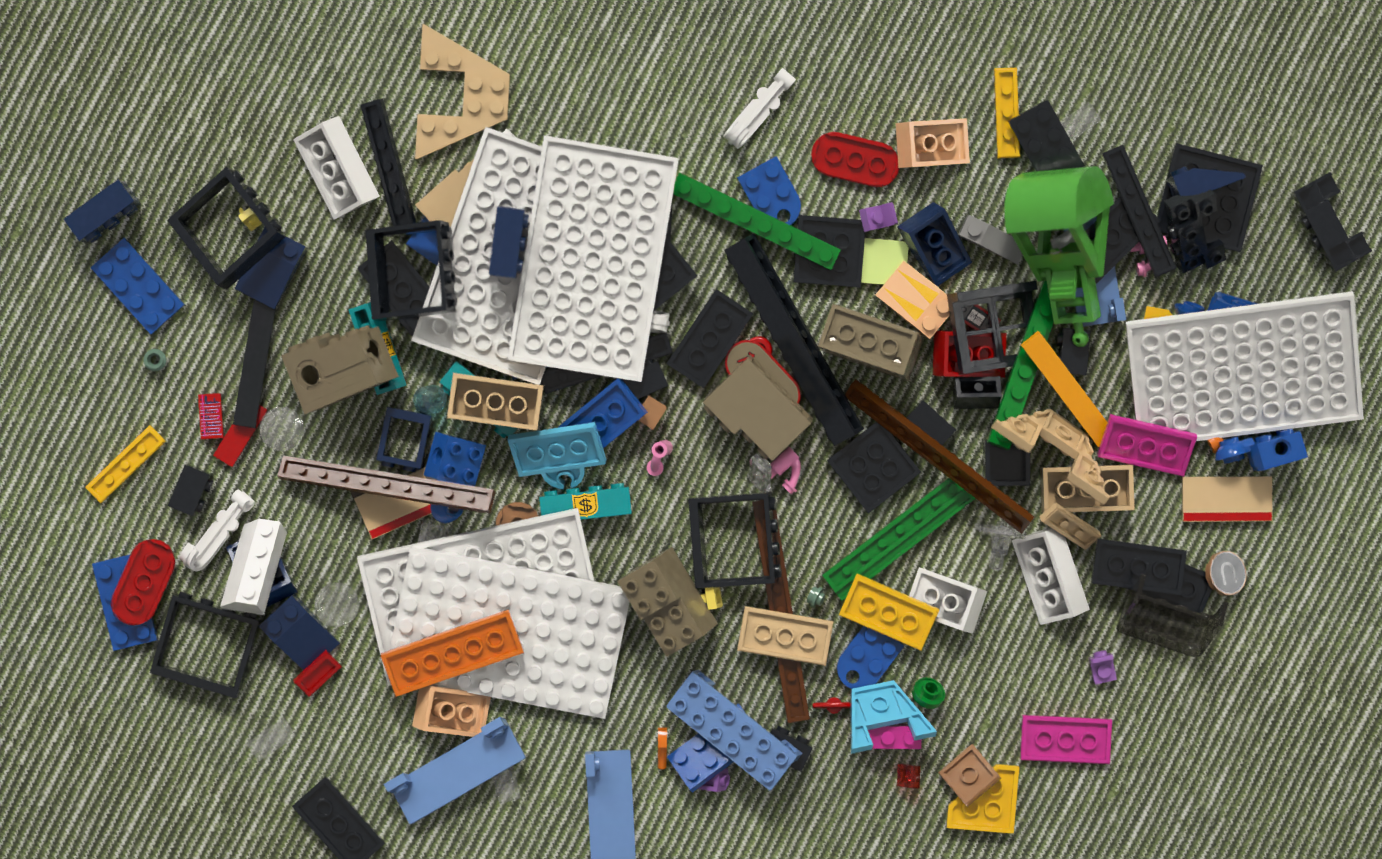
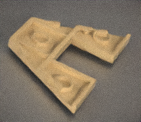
M422 24L420 70L465 72L462 116L417 115L416 160L466 139L480 131H484L485 127L490 128L508 120L510 87L509 73L427 25Z
M1052 409L1044 410V412L1037 411L1031 416L1023 414L1018 415L1016 418L1009 417L1006 421L1002 422L996 420L991 428L1012 441L1018 449L1025 450L1028 453L1032 450L1040 435L1045 442L1059 448L1061 453L1075 459L1067 476V480L1074 487L1082 489L1102 504H1105L1110 498L1104 493L1102 487L1104 480L1100 476L1101 471L1098 463L1092 459L1091 455L1094 451L1089 443L1088 434Z

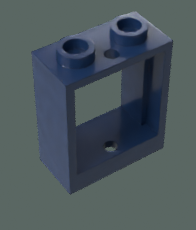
M387 407L376 460L381 461L382 466L394 468L395 464L404 465L403 470L416 472L417 468L422 469L433 416ZM392 417L424 424L416 462L384 455Z

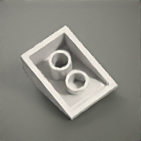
M919 567L909 596L938 608L939 612L935 621L973 634L987 591Z

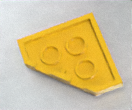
M995 764L993 769L999 774L1001 779L968 807L959 797H956L948 804L946 828L1014 834L1019 766Z

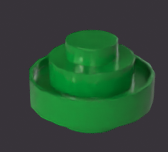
M924 677L914 684L912 696L920 706L926 709H935L944 701L945 690L938 681Z

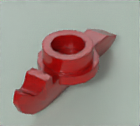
M832 697L827 702L813 703V708L827 709L828 712L835 714L840 712L842 708H851V703L841 702L840 699Z

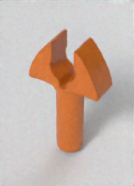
M658 728V768L661 770L667 768V728Z

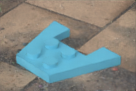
M894 680L851 690V754L873 748L868 732L870 729L907 722L914 741L936 736L937 731Z

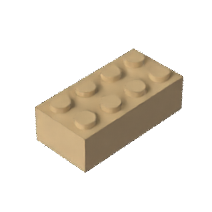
M453 373L447 418L538 431L544 386Z
M1133 465L1099 466L1100 476L1104 480L1102 485L1104 493L1110 497L1105 504H1102L1082 489L1074 487L1067 480L1071 467H1041V512L1044 513L1055 502L1070 512L1134 510Z

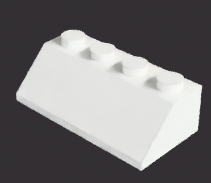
M339 116L324 121L293 139L334 220L380 197Z
M257 519L244 524L221 602V609L264 615L287 531L281 522Z
M1050 527L1012 540L1040 625L1075 617L1090 610L1066 538Z

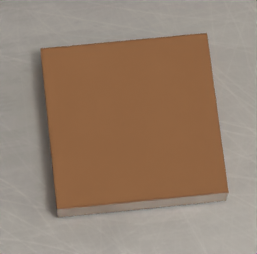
M973 744L938 772L967 807L1001 779L999 774Z

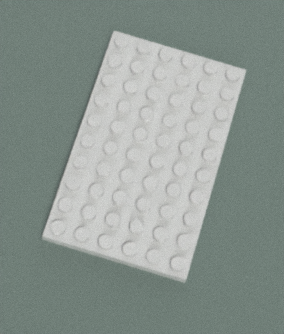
M485 127L451 225L452 237L450 238V243L454 253L452 269L456 277L454 283V293L457 296L456 312L419 317L411 341L540 385L546 366L507 360L521 274H517L516 278L488 274L497 206L525 209V214H529L527 229L523 228L522 237H526V249L542 147ZM525 250L520 251L519 259H523L524 262ZM439 262L423 308L442 306Z
M544 136L507 360L642 382L679 158Z
M1353 291L1126 322L1135 419L1138 421L1197 434L1196 441H1202L1217 437L1225 438L1364 419L1355 296Z
M578 508L410 544L414 547L594 581ZM410 545L357 556L380 655L390 650ZM386 677L387 685L390 686L389 677Z
M410 545L390 650L509 609L524 653L432 685L605 719L630 602L620 586Z

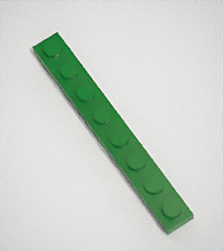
M680 172L675 180L674 195L830 270L833 269L841 249Z
M1042 281L1021 344L1037 331L1042 334L1046 341L1048 340L1054 321L1047 281ZM1021 345L994 422L996 420L1002 422L1006 421L1009 417L1016 418L1018 415H1022L1038 368ZM991 428L987 443L1009 450L1012 441Z

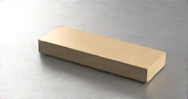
M1056 502L1039 516L1041 522L1084 550L1089 548L1097 538L1101 537L1099 530Z

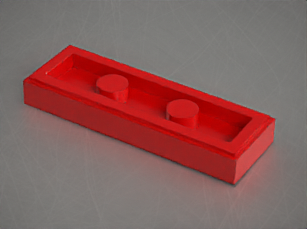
M260 405L256 428L232 424L213 456L233 467L268 409Z

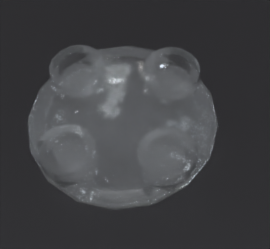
M276 407L262 416L260 436L269 448L276 451H288L295 448L301 441L304 434V423L300 415L293 409Z
M335 582L327 584L320 589L315 597L314 607L322 623L340 627L354 620L358 613L359 600L351 587L344 583Z

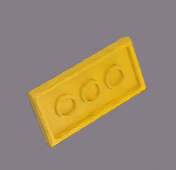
M856 574L839 615L921 651L939 609L860 574Z

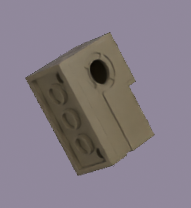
M832 304L818 347L824 353L909 382L923 338L919 332Z
M369 325L351 330L341 337L340 334L331 336L328 332L307 339L302 344L299 343L288 348V353L281 355L304 414L326 408L399 377L379 326L370 329Z
M751 354L703 401L705 411L712 417L716 415L721 421L719 423L720 426L727 433L731 431L735 434L742 429V436L749 443L753 441L759 447L757 451L765 459L769 457L772 461L813 420L811 415L793 399Z
M673 547L639 565L617 581L640 620H645L666 657L703 637L718 624L711 611L708 610V606L698 589H695L694 582Z

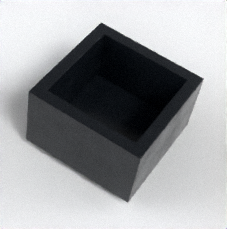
M983 440V477L994 486H1030V452L1018 449L1013 442L1010 449L1005 450L987 443V440Z

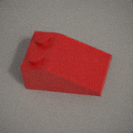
M936 331L934 334V376H1000V378H1005V368L959 375L953 331ZM991 333L967 336L971 361L995 358ZM1001 333L1004 356H1006L1007 333Z

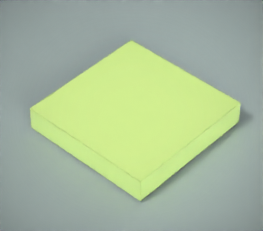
M865 238L861 283L884 285L903 261L906 263L908 261L909 247L905 241Z

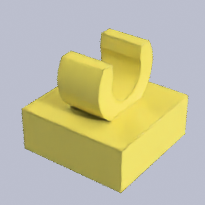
M250 207L245 211L239 208L240 215L238 216L251 232L262 224Z
M720 587L705 588V593L701 594V597L707 603L708 610L722 607Z

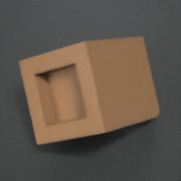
M648 395L643 403V407L648 413L638 421L654 430L667 407Z

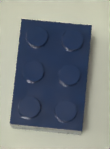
M117 179L63 220L79 241L92 244L102 237L101 232L106 229L112 230L120 224L119 219L123 216L130 217L139 210L137 206L141 203L127 183Z
M497 206L488 275L516 278L517 274L522 273L523 259H519L520 251L525 250L526 237H522L523 228L527 229L529 214H525V209Z

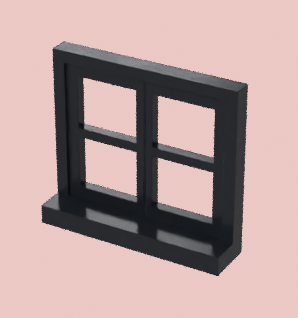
M1037 281L947 294L959 375L1014 365L1017 354L1004 356L1000 331L1023 327L1026 330L1034 307L1032 290L1038 289ZM1020 298L1023 323L999 327L996 302ZM986 303L990 328L966 332L962 307ZM991 333L995 358L971 361L967 336Z

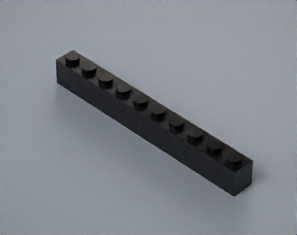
M755 234L725 249L724 251L729 263L733 265L738 274L739 281L744 285L749 294L750 301L755 304L759 311L761 320L768 327L772 340L777 343L784 361L788 363L793 372L794 379L804 391V396L813 407L816 418L822 423L828 439L835 446L864 430Z

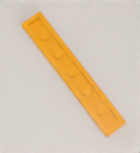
M1037 331L1024 341L1021 347L1099 448L1107 421L1042 334Z

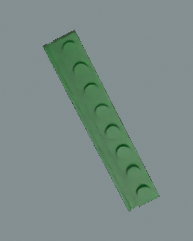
M947 478L823 573L822 576L840 600L843 601L847 597L856 574L869 579L873 578L976 498L953 480Z

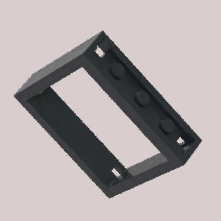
M225 167L167 220L216 285L225 290L229 289L286 237L281 230V223L276 218L272 219L269 215L270 209L262 201L259 202L257 200V192L250 185L246 186L243 182L245 177L237 169L232 170L228 167ZM231 183L268 232L223 272L186 222L226 185Z
M436 220L365 230L372 320L388 321L456 312L457 296L454 293L456 277L452 269L454 253L450 243L452 229L449 226V222ZM436 231L442 306L389 312L384 238Z
M772 492L693 497L688 499L695 589L779 582V578L782 576L781 565L777 564V555H780V545L775 539V533H778L777 519H774L773 510H776V498L772 497ZM764 500L770 575L708 579L702 504Z
M180 591L179 595L174 594L170 602L150 673L229 697H239L262 619L257 618V614L244 612L242 614L234 610L221 609V607L214 605V601L201 598V601L192 599L193 595ZM180 603L252 624L234 686L162 665Z

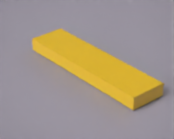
M994 68L997 159L1020 158V142L1008 120L1019 115L1017 68Z
M149 425L85 488L100 503H103L166 440Z

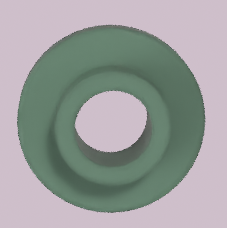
M151 349L144 355V365L151 371H159L166 365V356L159 349ZM153 356L159 358L158 364L152 363L151 359Z
M814 586L811 589L806 601L810 604V607L815 608L817 605H822L826 596L823 593L824 588Z

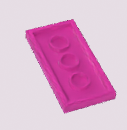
M1110 414L1097 455L1100 458L1184 477L1197 440V434Z
M1022 715L1020 760L1110 764L1112 719Z

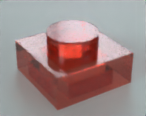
M904 763L898 764L897 786L912 789L920 788V766Z

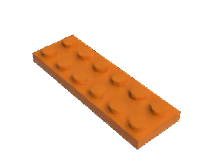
M508 609L383 652L380 656L397 697L522 654L524 649Z

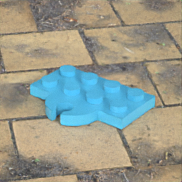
M595 422L508 436L509 447L519 477L541 474L549 485L558 489H564L565 480L560 477L561 475L571 477L570 485L573 488L582 482L586 470L585 467L606 464L607 459Z

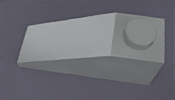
M971 215L966 216L958 233L960 238L1014 264H1019L1023 254L1011 235Z

